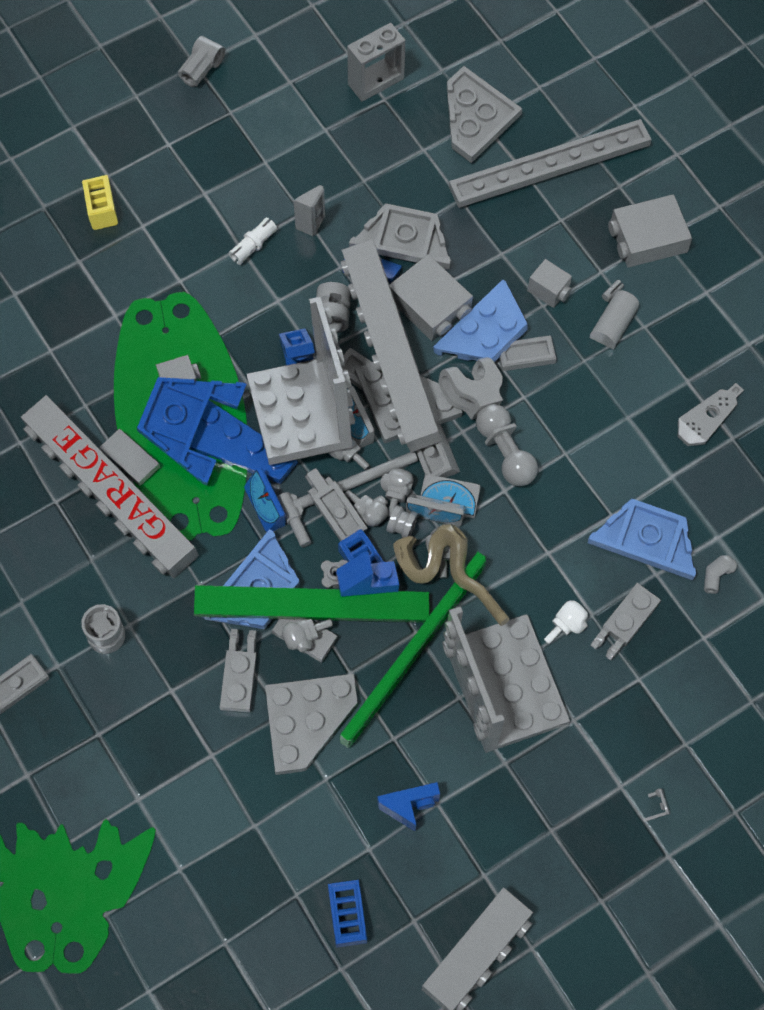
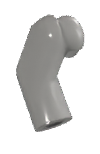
M723 555L706 567L704 591L711 594L718 593L720 576L724 573H733L737 568L736 561L728 555Z

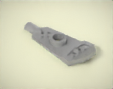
M737 383L729 390L720 389L678 419V438L687 446L705 444L737 405L736 397L744 389ZM707 411H714L716 417H709Z

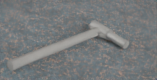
M414 451L336 483L344 492L383 476V474L389 473L393 468H402L417 462L418 459ZM289 492L280 494L277 498L285 512L287 524L291 525L301 547L310 545L311 540L301 522L303 508L314 504L311 496L307 494L297 498L296 495Z

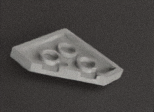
M465 66L447 81L451 146L453 150L472 163L521 116L522 108Z
M374 362L355 368V375L359 379L362 392L384 444L399 439L396 429L401 428L398 419L393 420L388 404L392 403L390 394L385 396L380 380L384 379L382 370L377 371ZM421 376L436 423L443 424L462 417V410L448 403L439 383Z
M354 674L265 685L275 774L306 771L321 749L327 745L339 730L340 725L347 716L358 706Z

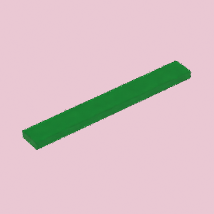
M479 552L476 553L465 568V573L469 578L474 580L478 578L485 568L486 557ZM456 582L452 585L340 734L341 744L351 748L446 621L449 610L457 606L467 590L459 587Z
M195 585L194 616L424 623L429 617V592L398 591L341 597L339 589Z

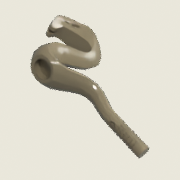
M443 524L432 534L428 547V563L424 569L420 567L412 548L417 541L415 537H404L393 544L395 556L400 567L413 582L419 584L428 583L437 574L443 550L448 545L450 547V572L454 581L459 587L478 597L500 626L505 625L510 618L485 587L466 575L464 568L468 541L464 533L454 524Z

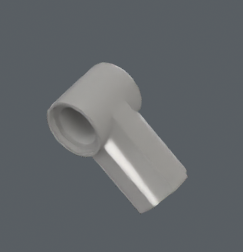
M200 36L193 45L192 54L179 69V77L188 86H197L211 67L216 68L221 64L225 56V47L204 36Z

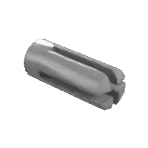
M616 280L602 294V298L609 302L616 291L623 288V283L620 284L621 281Z

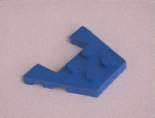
M158 377L138 424L137 431L198 481L207 485L216 460L192 451L189 448L209 399L237 409L246 384L243 382H236L234 384L222 383V381L203 382L194 381V379Z

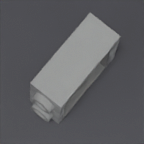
M392 23L347 46L348 85L362 102L404 79L405 39ZM385 54L384 59L365 68V64Z

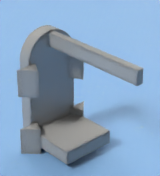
M662 789L655 790L656 792L648 794V797H661L662 803H660V807L665 812L644 818V822L670 814Z

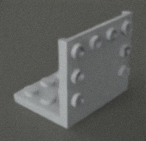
M321 297L309 299L316 359L247 374L269 465L352 447L350 425L355 424L350 406H353L350 389H346L351 387L348 370L342 371L341 366H345L341 349L336 350L335 345H338L337 333L335 328L329 326V324H332L329 307H323Z
M461 606L449 610L448 621L445 622L446 631L443 632L445 641L442 642L446 657L450 658L474 722L475 734L477 739L481 741L485 753L569 725V717L527 614L511 619L503 626L496 624L465 635L461 625L463 614Z

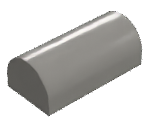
M623 290L616 291L591 332L590 338L614 350L639 308L637 298L629 292Z

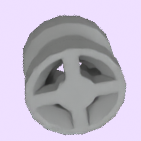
M396 505L389 519L386 531L389 533H400L402 538L411 536L419 513L414 511L406 512L403 507Z

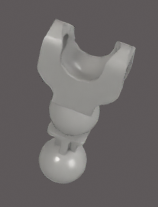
M489 357L478 359L472 369L474 380L466 378L457 367L443 369L438 381L446 400L455 408L465 411L471 420L476 419L478 431L487 437L485 441L486 446L497 443L505 458L502 463V474L506 481L514 486H525L531 483L538 472L537 461L529 452L518 450L511 437L517 426L515 423L511 424L509 412L500 406V403L503 401L499 393V388L502 385V375L494 361Z

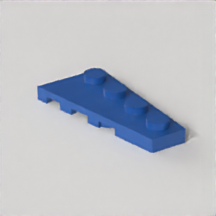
M208 401L190 449L205 456L209 455L222 460V463L227 465H236L247 469V472L252 474L261 467L268 480L281 484L296 466L297 459L269 465L262 435L211 401Z

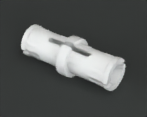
M267 217L263 219L251 232L248 231L244 235L245 238L237 246L229 251L230 258L234 262L237 261L238 265H241L255 250L259 251L263 247L264 241L277 231L275 223Z

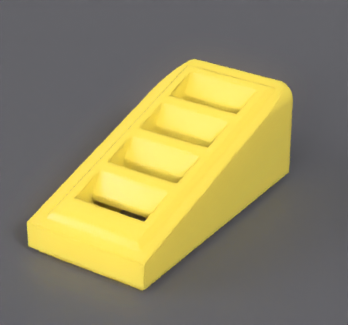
M108 175L83 180L87 212L92 229L97 230L117 225L118 219ZM100 188H105V189H102V190L90 192L91 190H96V189H100Z

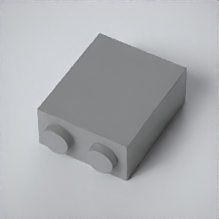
M674 194L614 209L611 221L608 223L611 236H615L618 242V254L621 259L624 258L627 267L687 253L692 240Z
M429 254L390 284L397 308L431 341L438 336L446 335L455 322L461 320L472 311L473 296Z

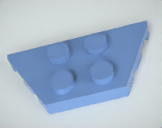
M502 280L469 314L462 318L433 346L435 354L441 356L443 352L456 354L458 359L477 361L478 359L489 357L495 362L514 341L519 339L528 330L527 322L506 281Z
M630 499L599 530L593 532L588 540V543L690 580H693L696 574L692 563V547L688 539L686 517L635 499Z
M269 529L223 586L298 588L300 582L291 568L284 551H282L274 532ZM202 617L205 620L265 629L272 620L269 618Z

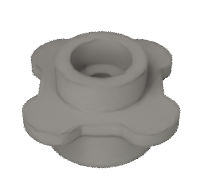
M326 560L321 564V570L324 571L322 585L325 588H339L337 576H334L333 573L336 572V569L346 564V560L332 563Z

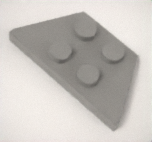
M385 204L377 212V215L364 225V230L356 238L353 236L349 242V247L373 239L379 255L418 263L429 254L442 268L450 269L451 260L446 251L445 239L440 230L438 215L434 213Z

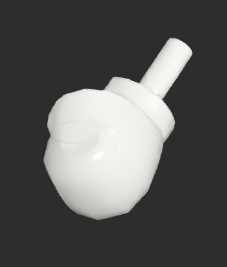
M567 601L556 614V618L552 620L556 627L544 638V641L550 644L561 631L566 636L571 631L580 634L588 626L585 622L588 617L587 611L578 602Z

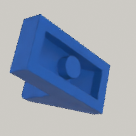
M305 328L279 334L286 365L314 360L312 354L315 353L313 342Z
M368 551L363 552L336 569L341 597L398 592L399 581L394 561L371 563Z
M438 783L378 796V808L411 830L416 831V821L412 807L417 806L418 810H423L435 806V802L439 801L440 798Z

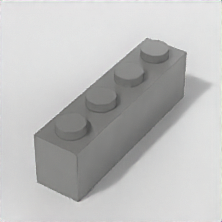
M503 887L422 985V991L444 1010H463L472 999L468 994L476 984L481 988L492 975L489 968L497 959L501 963L513 949L509 945L516 935L521 939L531 927L532 923L529 921V918L533 912Z

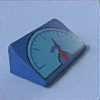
M260 467L256 469L246 482L244 488L265 532H268L269 529L275 531L286 526L285 512L264 470Z

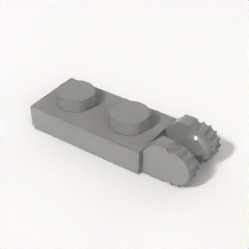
M637 583L603 625L602 630L591 646L597 649L604 643L608 635L612 636L617 641L609 648L606 657L612 660L623 645L626 646L661 600Z
M231 629L229 650L226 652L220 710L251 711L257 658L255 653L257 631L255 630L249 631L247 636V652L237 651V644L239 642L238 629Z

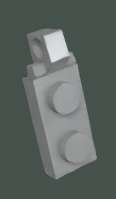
M316 468L306 474L305 478L312 487L308 491L311 500L340 542L360 529L363 531L367 529V526L336 481L333 482L330 477L324 480Z

